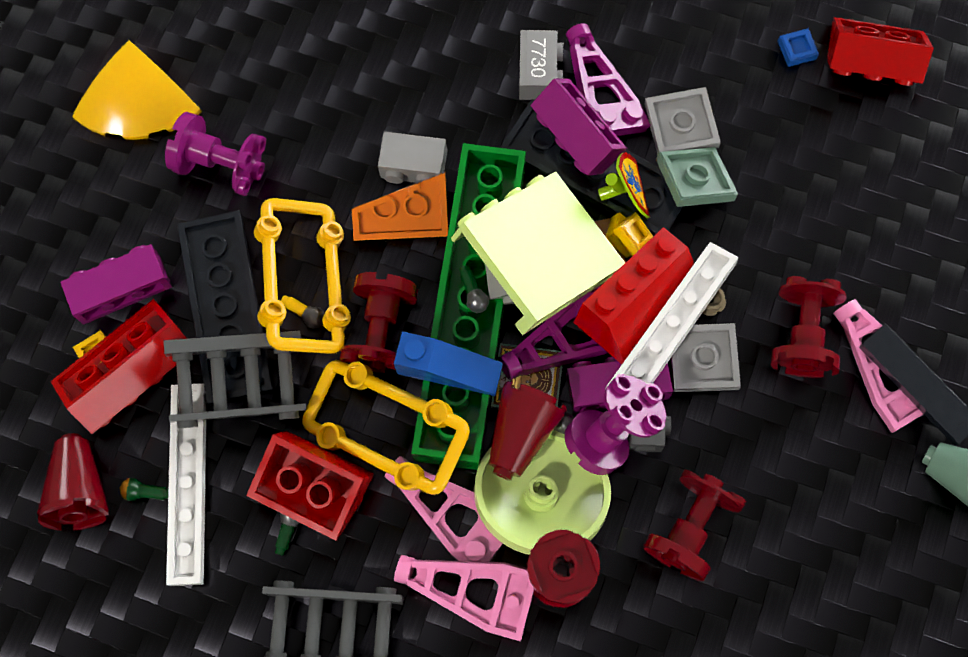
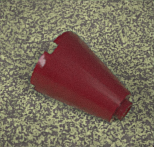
M511 381L505 382L502 388L489 465L494 467L492 473L509 481L512 480L513 476L521 477L567 410L564 404L560 408L555 406L556 398L525 384H521L519 390L510 388L513 383Z
M65 434L54 443L37 511L38 523L43 527L53 530H62V524H73V530L95 527L106 520L109 508L90 444L87 439L82 438L79 434Z

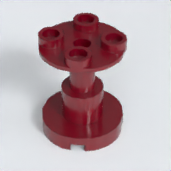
M364 272L356 275L353 292L360 298L367 300L364 319L370 323L366 344L341 347L340 361L349 364L360 362L368 365L375 373H385L386 367L396 370L394 366L396 352L385 349L389 326L396 324L399 307L416 304L418 289L414 282L400 276L387 274L386 279H375L377 272Z
M800 276L788 277L786 284L779 288V295L788 302L801 305L799 325L792 327L790 345H783L772 350L771 366L778 370L779 364L786 367V374L807 378H822L824 371L832 370V376L838 374L841 358L837 353L824 348L826 331L819 327L821 307L836 306L846 301V293L841 289V282L835 279H823L821 282L807 281V279Z
M684 470L680 481L686 488L698 495L685 520L680 518L676 520L667 538L650 534L643 547H645L644 550L666 566L671 567L672 565L680 569L681 574L703 582L711 567L698 554L708 537L704 528L716 506L732 512H740L746 500L733 492L723 490L724 483L714 476L705 474L702 479L694 472Z
M555 530L543 535L532 548L527 564L528 577L534 588L533 595L545 605L557 608L575 605L587 596L596 584L600 571V560L594 545L585 537L583 538L580 534L569 530Z

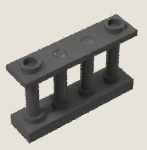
M300 331L280 332V337L301 339ZM266 333L164 340L165 356H172L173 362H176L180 414L169 415V422H177V428L198 427V420L279 414V420L299 418V412L306 411V403L295 404L291 362V353H294V351H281L271 347L267 341ZM274 349V354H278L281 406L261 407L258 356L261 355L260 350ZM240 351L241 357H244L248 408L228 410L224 358H227V352ZM207 354V359H210L214 411L193 412L190 361L193 360V355Z
M274 581L273 587L263 586L262 593L267 596H275L270 651L266 652L265 657H287V653L283 652L289 597L310 599L304 654H300V657H321V655H318L323 600L344 601L339 656L335 657H353L358 602L378 603L374 657H388L392 604L404 605V597L396 595L397 589L376 587V593L298 589L294 588V582Z

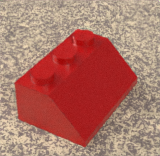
M834 17L827 61L830 69H833V72L840 75L850 76L854 72L864 74V77L870 80L881 81L885 77L895 79L894 81L898 84L912 86L913 82L923 84L934 47L924 31Z
M283 431L272 435L246 496L337 540L361 504L374 473L288 431Z

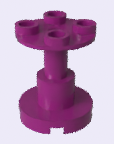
M184 112L178 117L172 128L177 130L175 139H168L166 145L165 164L167 168L180 175H187L196 164L212 168L215 164L233 169L232 188L234 192L246 196L253 180H260L263 175L265 165L260 161L266 146V137L251 134L244 141L240 151H236L222 146L220 138L206 134V123L202 116Z
M618 374L605 389V404L608 411L604 413L597 410L580 412L566 426L564 437L570 454L575 452L577 457L581 459L578 464L583 469L597 475L612 473L621 467L628 458L629 443L627 437L629 433L637 437L648 438L658 434L665 427L666 411L661 401L663 398L662 391L653 383L647 384L637 377Z

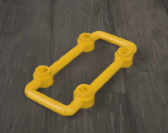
M269 198L261 205V218L257 221L254 228L255 238L262 243L265 302H263L257 314L258 321L262 326L266 327L267 341L276 350L337 353L344 346V331L351 320L350 312L346 306L342 305L338 247L344 238L343 229L340 224L335 222L334 211L326 204ZM273 211L320 215L323 218V225L320 227L316 239L318 244L325 249L329 307L323 315L322 323L331 332V341L280 337L279 327L282 325L287 311L284 304L278 300L275 242L281 234L282 226L280 221L273 216Z
M340 360L331 361L324 368L302 418L305 430L316 436L320 447L333 451L340 448L394 476L395 483L399 488L409 491L419 489L431 495L439 494L446 488L470 433L467 421L454 414L453 409L447 402L439 399L426 401L373 376V371L366 364L360 362L348 364ZM336 373L344 376L345 383L351 388L358 390L369 388L421 413L424 421L430 426L436 428L449 426L456 430L434 481L425 477L424 471L419 465L410 462L399 464L346 437V433L340 425L331 422L320 424L315 421Z

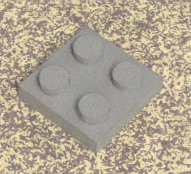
M706 87L645 98L644 105L657 155L659 152L709 147L719 148L721 142Z
M735 323L694 325L670 358L673 392L739 390L741 383Z

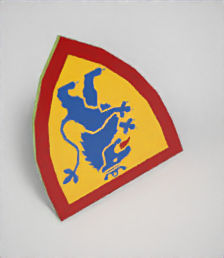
M627 152L621 153L616 162V170L620 177L615 173H610L606 176L605 181L608 186L598 189L600 199L603 201L627 192L640 213L646 218H650L637 162Z

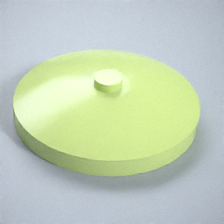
M553 430L521 477L513 476L512 480L509 481L493 474L494 467L489 465L491 448L482 458L476 473L474 499L482 522L500 542L530 555L532 548L543 535L555 530L573 531V533L580 534L583 538L585 537L590 541L601 529L610 506L611 487L608 474L597 475L583 469L578 464L581 459L577 457L575 452L570 454L565 444V434Z

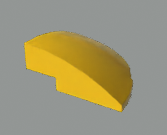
M129 40L109 60L91 83L72 117L82 126L103 136L109 133L121 135L126 140L147 139L150 133L159 132L164 129L169 132L174 131L172 129L174 123L184 112L198 115L202 111L167 74Z

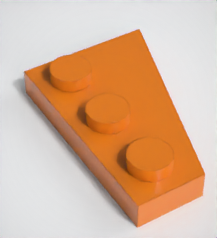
M446 172L352 208L354 241L448 236Z

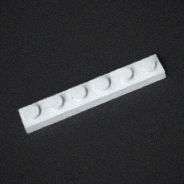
M710 242L611 381L618 374H625L637 377L647 384L654 383L736 266L738 257Z
M204 383L192 384L193 412H206L207 400ZM171 385L170 415L180 414L178 385ZM198 420V427L177 428V422L170 423L166 585L204 584L206 420Z

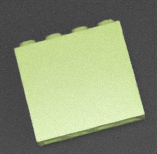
M557 172L545 178L542 175H538L526 185L527 188L522 190L520 187H516L504 197L503 201L498 202L495 199L484 206L481 213L477 215L473 212L467 214L457 223L459 228L451 237V240L455 242L465 236L524 315L515 323V326L522 335L606 282L625 264L624 260Z

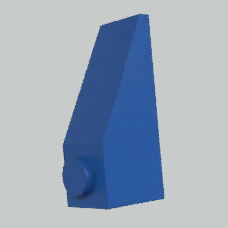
M402 331L394 366L399 375L496 396L503 363L438 339Z

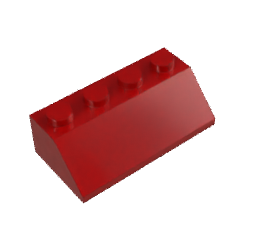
M663 227L582 303L573 323L620 364H623L695 264L689 248Z
M153 299L50 382L66 409L93 434L99 428L108 425L118 412L132 405L139 395L150 386L159 383L164 375L176 366L172 356L166 357L164 354V340L188 338Z

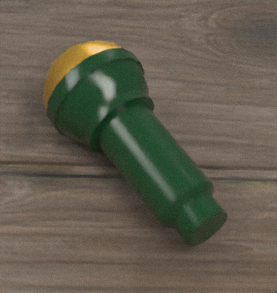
M127 478L120 486V494L127 501L141 499V497L158 500L168 499L169 489L166 487L146 485L135 478Z

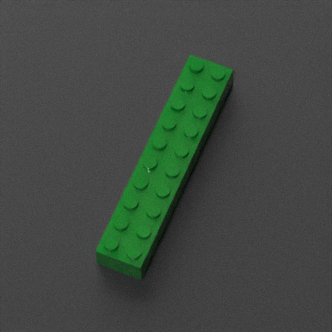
M463 143L431 338L497 360L505 304H503V299H490L487 309L481 313L472 312L467 307V291L460 276V268L466 265L469 266L470 270L474 273L479 288L489 297L485 263L465 236L455 242L451 240V237L458 230L459 226L457 223L464 216L471 212L477 215L481 213L482 208L495 199L501 202L516 187L522 189L526 167V151ZM423 380L422 399L426 401L439 399L447 402L453 409V413L462 417L469 425V437L455 467L477 470L482 459L491 395ZM418 412L411 452L414 461L441 465L456 430L449 426L444 428L430 426L424 421L423 415Z

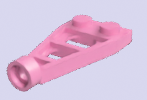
M856 299L837 309L833 314L845 331L872 405L891 433L923 415L900 389L891 392L884 387L879 374L880 368L859 348L862 345V338L868 334H874L882 325L865 309H862ZM856 316L858 321L852 322L850 319Z
M399 456L395 460V462L399 464L408 462L402 456ZM424 471L425 477L434 481L436 476ZM386 473L384 477L396 485L394 476ZM448 482L443 490L447 494V500L437 512H432L420 500L419 494L421 490L409 491L399 488L456 560L490 562L503 545L502 542L490 533L482 522L476 508L474 492ZM456 504L471 508L478 514L477 522L464 537L456 536L445 522L446 513L451 506Z
M405 555L400 556L394 575L395 582L413 588L486 632L521 641L534 593L527 568L506 562L418 560ZM415 567L417 575L415 578H411ZM444 571L461 576L457 595H448L434 587L433 582L437 572ZM484 578L493 579L497 582L498 591L494 606L491 609L483 610L468 600L466 591L471 580Z

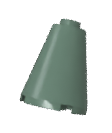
M940 442L937 448L931 445L922 461L923 464L927 465L925 472L968 506V449Z

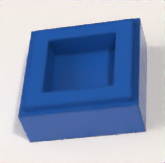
M809 28L781 35L778 39L788 67L816 60L819 55Z

